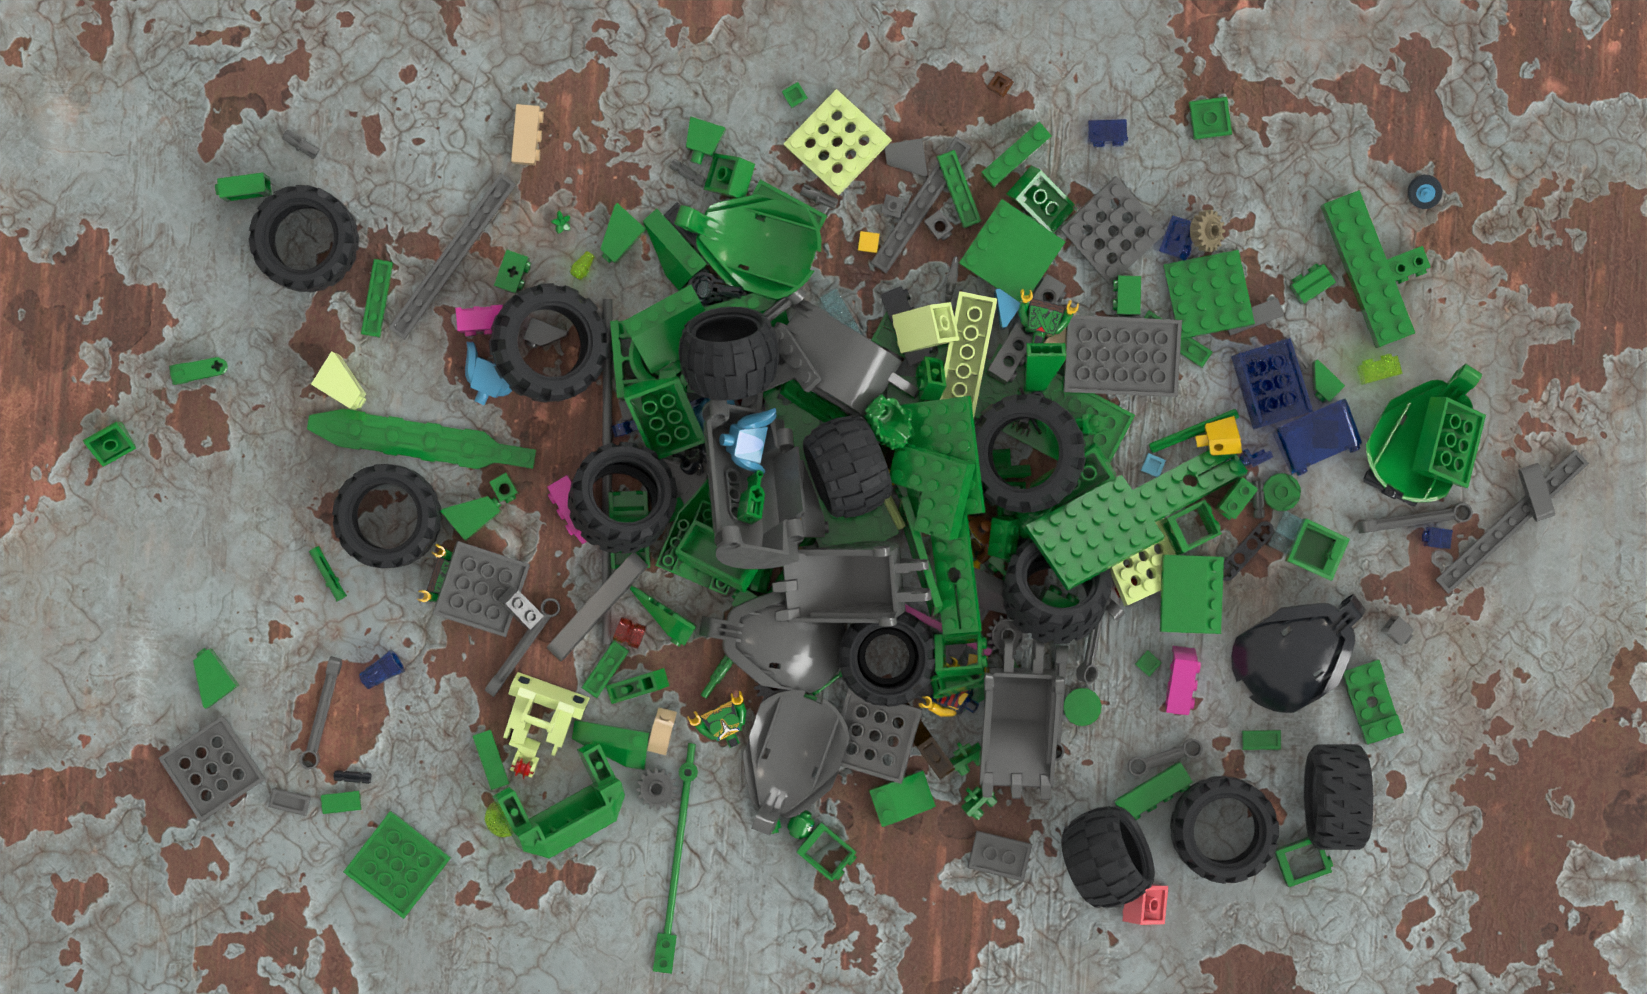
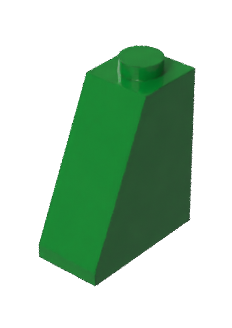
M618 203L614 205L600 248L603 252L601 256L609 264L612 261L616 264L647 231Z
M1026 343L1025 391H1045L1066 360L1065 343Z
M486 496L443 508L441 513L462 538L467 541L502 512L499 508L502 505L495 497Z
M204 648L196 654L197 658L193 660L202 705L205 709H208L237 688L239 684L215 651Z

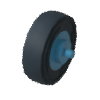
M1423 174L1417 176L1408 186L1409 200L1420 209L1432 208L1442 198L1443 189L1441 183L1431 175Z

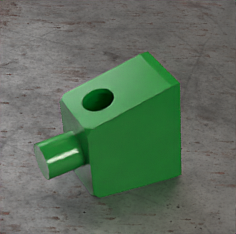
M690 116L686 149L693 151L690 162L701 165L704 155L713 157L725 134L726 128Z

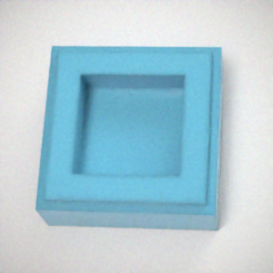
M1148 453L1141 471L1158 477L1166 460Z

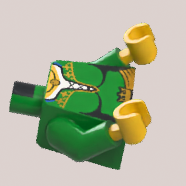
M739 691L740 696L736 698L731 693L730 701L700 716L695 711L696 717L694 719H690L689 716L687 717L690 724L695 726L700 734L710 740L716 739L718 742L725 738L729 748L740 744L735 733L742 730L747 712L742 692Z

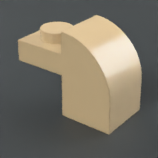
M658 707L647 751L666 755L677 712Z

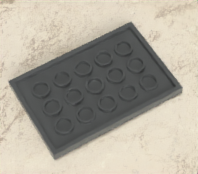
M1073 315L1066 327V360L1064 361L1063 392L1178 397L1182 320Z

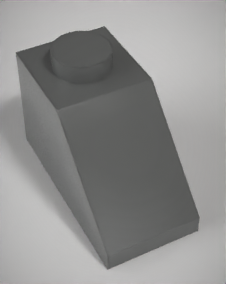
M531 317L523 339L527 341V345L537 349L538 345L544 347L567 337L569 333Z
M1391 616L1381 629V632L1398 645L1407 644L1413 637L1411 633L1414 631L1399 616Z

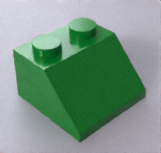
M714 153L703 190L733 199L746 197L755 163L740 157Z

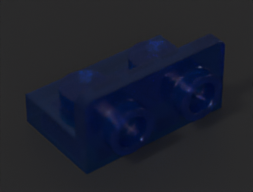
M1127 119L1088 120V144H1093V147H1105V144L1121 147L1124 146V143L1128 142Z
M1172 215L1159 251L1177 257L1182 261L1186 260L1192 251L1191 245L1193 242L1190 237L1192 221Z
M1247 448L1240 453L1239 459L1244 466L1250 469L1274 456L1271 450L1265 452L1264 449L1251 455Z

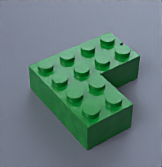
M908 443L903 448H895L890 469L891 482L922 492L914 530L928 535L933 534L935 537L948 541L958 539L975 463Z
M694 519L675 550L678 559L745 593L759 569L735 568L721 563L716 557L717 546L714 542L713 528Z

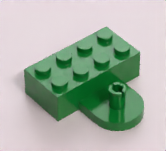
M1096 442L1084 449L1086 461L1084 471L1078 479L1077 486L1070 495L1068 494L1059 504L1053 506L1052 511L1116 479V472ZM1056 467L1031 482L1030 488L1044 483L1053 474Z

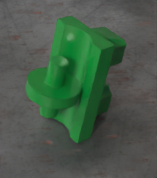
M1082 414V418L1075 419L1083 434H1096V432H1101L1106 427L1105 418L1099 415Z
M960 742L957 743L959 749L953 752L955 756L949 760L956 768L955 771L957 770L961 776L969 773L970 769L967 764L971 761H974L976 766H980L981 746L978 742L972 746L970 743L964 746Z
M977 786L973 790L967 787L965 790L969 794L964 798L966 802L961 808L969 817L972 816L979 820L984 814L980 809L984 803L989 807H993L997 803V799L994 796L995 793L992 792V798H985L982 794V787L979 788Z

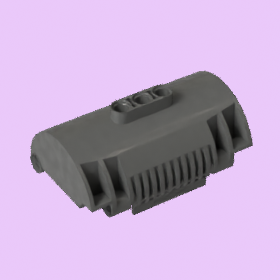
M710 399L702 409V417L704 419V439L717 559L725 565L742 569H768L798 562L797 543L804 539L803 522L800 518L806 510L799 447H794L792 429L785 428L784 420L777 418L766 426L768 429L761 463H759L765 469L760 487L765 492L762 519L752 525L737 520L740 495L743 491L747 490V478L754 472L736 465L731 459V454L726 451V446L720 445L719 438L721 434H729L730 426L737 424L742 417L764 411L727 404V400Z

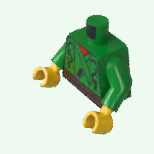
M1024 289L1020 291L1022 299L1020 300L1018 314L1022 325L1025 326V331L1034 333L1032 343H1043L1045 336L1053 337L1055 334H1060L1068 326L1074 313L1079 308V303H1077L1075 308L1070 307L1072 300L1068 301L1066 309L1065 306L1034 299L1031 290L1027 296L1024 295Z
M439 544L435 545L440 548L439 552L434 553L432 551L437 560L427 590L418 591L424 594L422 599H417L418 601H437L453 553L444 549Z

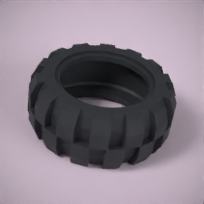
M554 283L539 284L526 288L512 296L502 306L491 326L492 335L491 340H489L490 355H493L496 365L494 368L499 377L503 378L510 385L509 388L520 396L524 395L532 398V401L544 403L563 401L587 390V387L595 382L603 371L602 366L605 359H608L610 345L606 339L608 329L605 319H601L596 311L598 307L589 297L586 299L581 296L578 290L566 285L563 287L557 286ZM537 310L556 311L567 317L575 326L580 338V353L574 367L564 376L548 377L538 374L522 359L518 349V332L522 322L531 312Z
M1015 394L1003 397L1002 400L989 405L981 412L982 415L974 425L982 490L985 498L994 505H998L1006 510L1027 513L1049 509L1059 504L1068 494H1071L1078 484L1081 473L1084 471L1086 461L1084 446L1086 445L1082 431H1080L1076 420L1068 410L1064 409L1057 402L1043 396ZM1025 418L1038 419L1045 423L1056 436L1059 445L1058 464L1053 474L1044 483L1029 489H1019L1008 484L998 474L993 461L994 443L999 433L1010 423Z

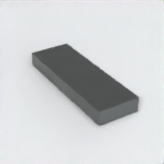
M1278 298L1251 307L1255 324L1227 330L1229 336L1283 317L1284 314Z

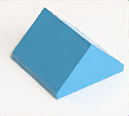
M996 289L994 297L997 299L996 308L1000 330H1004L1019 310L1020 303L1001 289Z

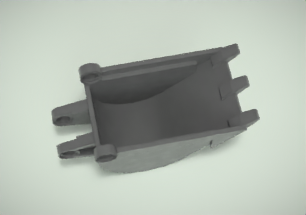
M804 299L796 305H790L796 312L786 327L822 379L812 389L813 392L843 409L852 418L860 416L864 420L867 406L884 393L889 383L914 398L917 397L919 393L917 387L895 374L902 363V357L890 350H885L835 319L828 312ZM776 322L773 327L774 330L781 324L780 322ZM780 354L778 367L785 364Z
M862 541L816 548V544L798 547L799 561L783 566L784 580L772 583L773 592H785L787 608L775 611L776 621L879 623V626L887 627L897 624L896 617L905 612V602L928 601L932 599L930 588L903 587L902 573H910L912 571L926 569L929 571V561L927 559L901 558L900 545L889 541Z
M1004 639L1002 666H988L987 673L984 676V716L980 751V785L982 786V794L985 798H992L993 786H1010L1012 799H1021L1022 787H1037L1040 789L1041 800H1050L1051 788L1054 785L1060 694H1063L1064 677L1057 676L1054 669H1043L1044 643L1038 640H1033L1030 668H1014V639Z

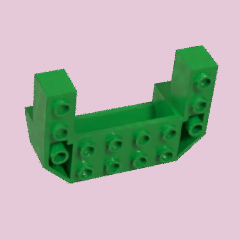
M592 741L577 749L593 783L531 818H528L516 792L510 787L492 796L518 848L524 852L550 859L617 821L625 793L621 781L615 777L599 743Z

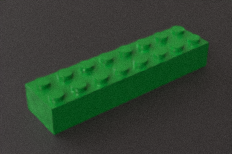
M1360 190L1321 205L1322 213L1375 348L1415 334L1414 327Z

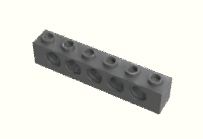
M1046 274L1033 298L1044 301L1043 295H1049L1052 298L1050 303L1056 304L1057 301L1061 303L1066 295V292H1064L1066 285ZM1020 318L986 372L987 375L1004 385L1008 381L1012 382L1017 375L1015 369L1018 365L1022 367L1025 362L1026 343H1032L1034 333L1030 335L1024 333L1023 327L1025 326L1022 325ZM1013 343H1020L1023 350H1015ZM1006 358L1012 360L1013 366H1005L1003 360Z

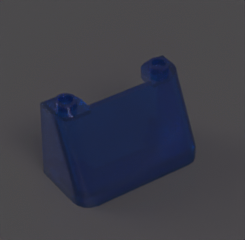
M1346 398L1276 428L1273 432L1275 441L1291 475L1297 474V476L1307 473V468L1343 451L1349 450L1350 453L1361 449L1360 445L1363 444Z

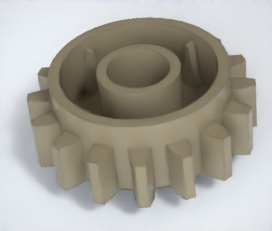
M1199 211V215H1195L1191 222L1190 237L1194 246L1199 247V251H1217V247L1222 245L1220 240H1224L1222 233L1225 232L1222 229L1224 222L1220 221L1222 216L1217 215V211Z

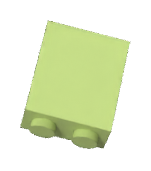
M951 302L928 305L892 315L893 326L898 339L897 344L901 353L959 340Z
M331 351L311 385L350 409H361L366 401L364 398L366 393L343 358Z

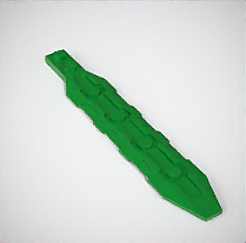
M349 409L309 415L307 430L338 447L373 450L387 455H403L421 458V460L430 462L440 461L473 469H480L494 463L534 469L537 452L535 449L499 444L484 431L443 427L441 424L429 422L425 424L392 416L382 417Z

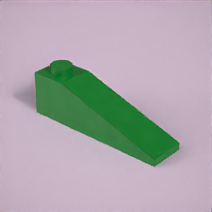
M655 209L643 220L666 277L680 291L695 274L700 273L708 266L707 263L658 209Z
M579 720L574 721L572 734L574 741L582 745L595 741L600 744L607 758L624 767L645 770L650 732Z

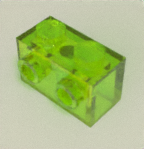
M1390 353L1380 356L1381 360L1375 362L1373 358L1362 361V365L1357 366L1361 384L1364 385L1403 374L1398 355L1392 357Z

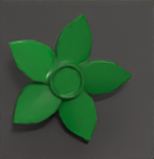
M561 211L557 212V219L551 220L552 224L557 225L555 228L557 234L563 230H570V225L567 222L571 216L563 217Z

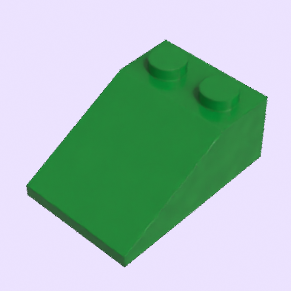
M1032 165L1006 193L1025 213L1033 217L1037 223L1052 233L1058 229L1077 207L1040 169Z
M923 770L905 776L902 784L891 781L869 789L882 827L936 807Z

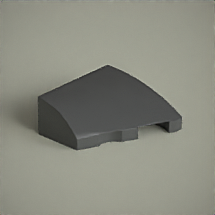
M922 138L890 143L884 148L888 166L913 172L923 177L928 176Z

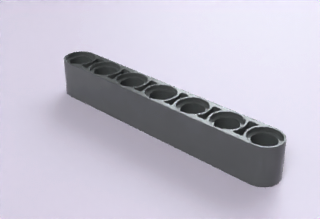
M632 553L551 641L547 649L560 662L564 660L649 565L636 553Z

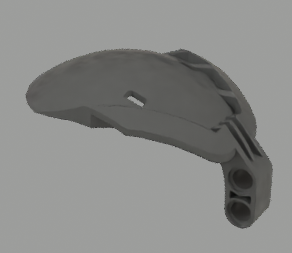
M770 592L735 606L727 615V620L702 616L699 635L722 639L723 650L726 656L758 684L812 693L826 685L839 669V648L845 634V626L843 623L776 621L775 611L787 608L785 592ZM778 663L779 668L769 667V664Z
M802 690L780 692L767 698L760 704L749 740L743 752L749 796L752 803L760 808L751 829L769 836L774 831L780 816L784 818L797 816L832 789L850 739L845 720L835 706L825 698L822 704L804 697L805 691ZM766 748L770 749L767 759L762 758ZM815 767L819 768L818 772L816 773V778L812 777V773Z

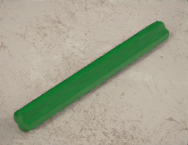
M1233 409L1149 444L1150 451L1155 453L1204 433L1205 425L1233 416L1236 420L1239 418V414L1236 409Z

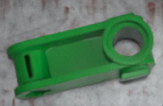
M219 357L169 366L172 385L223 375L228 369L227 362ZM217 361L223 364V367H220V371L214 369Z
M978 662L970 664L968 666L978 665ZM981 674L978 679H972V675L939 678L938 675L932 676L929 679L932 680L930 683L934 692L933 698H943L971 689L984 687L985 674Z

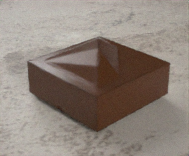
M997 71L987 85V88L1004 98L1014 81Z

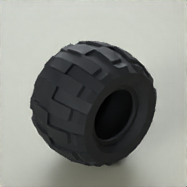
M745 307L711 309L696 315L684 325L679 342L680 368L690 389L700 396L713 400L727 401L747 398L760 393L774 381L779 364L778 339L770 321L767 320L764 314Z
M860 416L835 418L820 424L811 431L810 435L805 436L803 450L808 468L826 509L835 518L860 516L875 510L884 503L885 499L890 498L892 482L888 467L876 437L866 420Z
M904 612L896 617L897 624L894 626L883 627L879 626V623H852L843 635L839 648L840 671L851 691L865 702L886 707L898 706L917 698L932 681L929 678L935 672V642L928 628L911 613ZM881 635L897 636L906 644L909 651L907 667L900 675L893 678L876 676L870 671L866 663L865 654L868 645L873 639Z
M1119 806L1098 807L1079 815L1070 822L1069 826L1064 828L1061 839L1064 861L1074 886L1087 903L1095 908L1119 907L1136 900L1146 893V889L1152 887L1155 877L1152 854L1142 829L1126 809Z

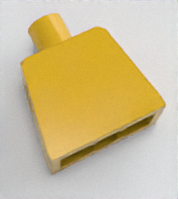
M1234 416L1206 424V434L1195 436L1197 448L1208 446L1211 455L1242 453L1241 438Z

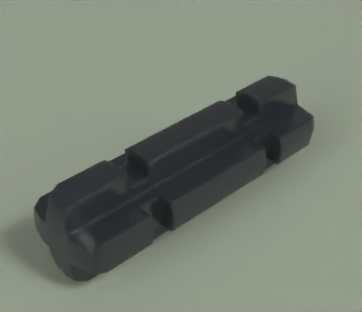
M336 770L334 771L333 778L335 781L344 780V782L369 784L371 783L372 775L371 773L361 774V772Z

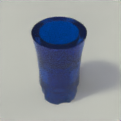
M390 649L380 659L359 674V678L367 689H371L375 685L378 686L384 681L404 673L405 669L397 654Z

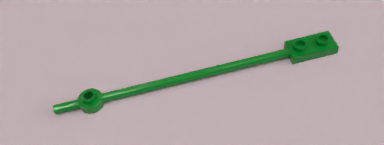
M688 743L686 763L682 764L679 768V776L683 780L664 933L658 932L653 972L672 974L677 935L671 934L690 786L691 781L698 775V768L693 763L696 747L694 743ZM686 769H690L692 771V774L690 776H687L685 774Z

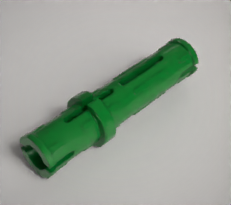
M320 546L311 549L309 554L326 582L325 586L329 587L336 602L347 597L339 583V577L335 576Z

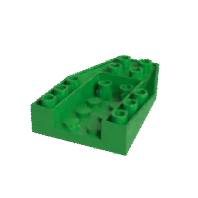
M707 479L678 511L654 566L720 594L727 595L730 585L680 561L675 553L694 519L713 528L709 480Z

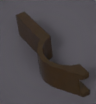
M896 717L900 725L903 726V719L900 717ZM920 719L914 744L941 780L956 768Z

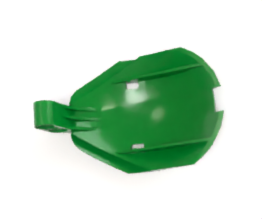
M759 194L714 203L708 207L705 214L693 208L680 205L674 222L679 227L698 234L696 245L699 252L717 274L724 279L727 285L741 286L745 291L773 299L789 296L800 289L814 273V270H810L816 251L821 252L822 239L819 226L808 208L771 199ZM756 214L765 216V221L757 220ZM739 265L748 266V271L739 268Z
M1465 363L1456 370L1447 383L1438 379L1430 380L1389 401L1366 443L1369 466L1376 479L1384 488L1387 484L1395 490L1403 493L1402 499L1411 502H1432L1448 495L1453 484L1429 478L1412 471L1430 397H1448L1473 409L1472 402L1466 394L1477 385L1482 377V373ZM1405 415L1406 419L1403 425H1401L1400 422Z

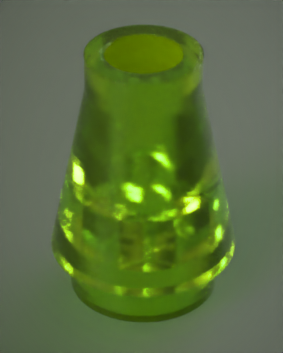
M585 251L570 266V274L579 280H583L584 277L586 278L595 256Z

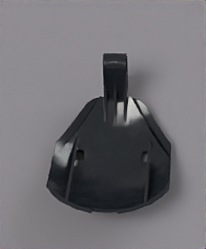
M1355 594L1345 598L1340 603L1338 609L1329 603L1281 607L1268 618H1264L1236 637L1231 654L1232 671L1236 682L1241 680L1253 694L1249 697L1251 700L1262 707L1276 712L1294 713L1320 699L1338 686L1355 645V633L1352 626L1362 618L1366 610ZM1290 626L1292 631L1283 636L1281 632ZM1318 670H1323V672H1320V674H1318L1317 676L1313 675Z

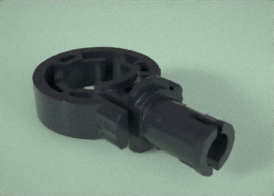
M707 272L695 274L688 283V286L692 285L698 298L703 300L701 302L702 305H711L715 302L723 301L722 298L714 296L738 299L742 297V294L735 293L743 292L741 286L716 284L725 283V281ZM701 280H707L711 285L710 293L704 298L700 297L697 292L698 284L701 283Z

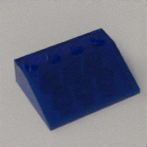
M1291 338L1231 356L1253 429L1313 412Z

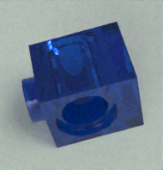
M1426 527V531L1422 533V542H1424L1426 547L1451 549L1453 530Z

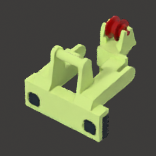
M517 672L508 693L515 696L516 699L503 738L507 739L511 730L514 729L509 745L518 748L510 770L516 772L515 776L522 774L523 779H525L526 776L532 778L535 774L539 758L535 756L541 744L539 741L527 738L531 724L546 729L549 732L546 742L554 744L551 755L555 756L558 748L563 746L572 717L579 720L582 719L590 698ZM533 702L556 710L550 723L530 716Z

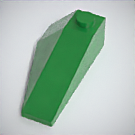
M631 585L629 589L666 634L671 637L670 641L679 647L681 644L685 646L697 625Z

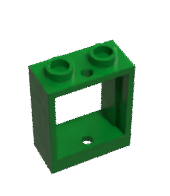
M263 172L217 178L218 184H215L216 195H219V198L226 202L272 195L270 177Z
M1205 499L1160 521L1176 555L1185 553L1222 534L1220 524L1215 520L1212 508ZM1197 509L1208 535L1187 544L1176 519Z
M981 631L935 635V672L938 677L985 674V667H988L987 656H984V649H987L986 637H983ZM977 643L978 665L946 668V645Z
M822 821L796 851L831 882L834 879L838 881L844 874L842 869L847 864L850 866L857 858L855 856L856 850ZM824 831L849 851L832 873L806 853Z
M1309 837L1276 848L1275 856L1287 887L1332 873L1331 867H1333L1331 857L1326 855L1325 850L1318 849L1324 868L1295 879L1293 878L1285 853L1312 844Z

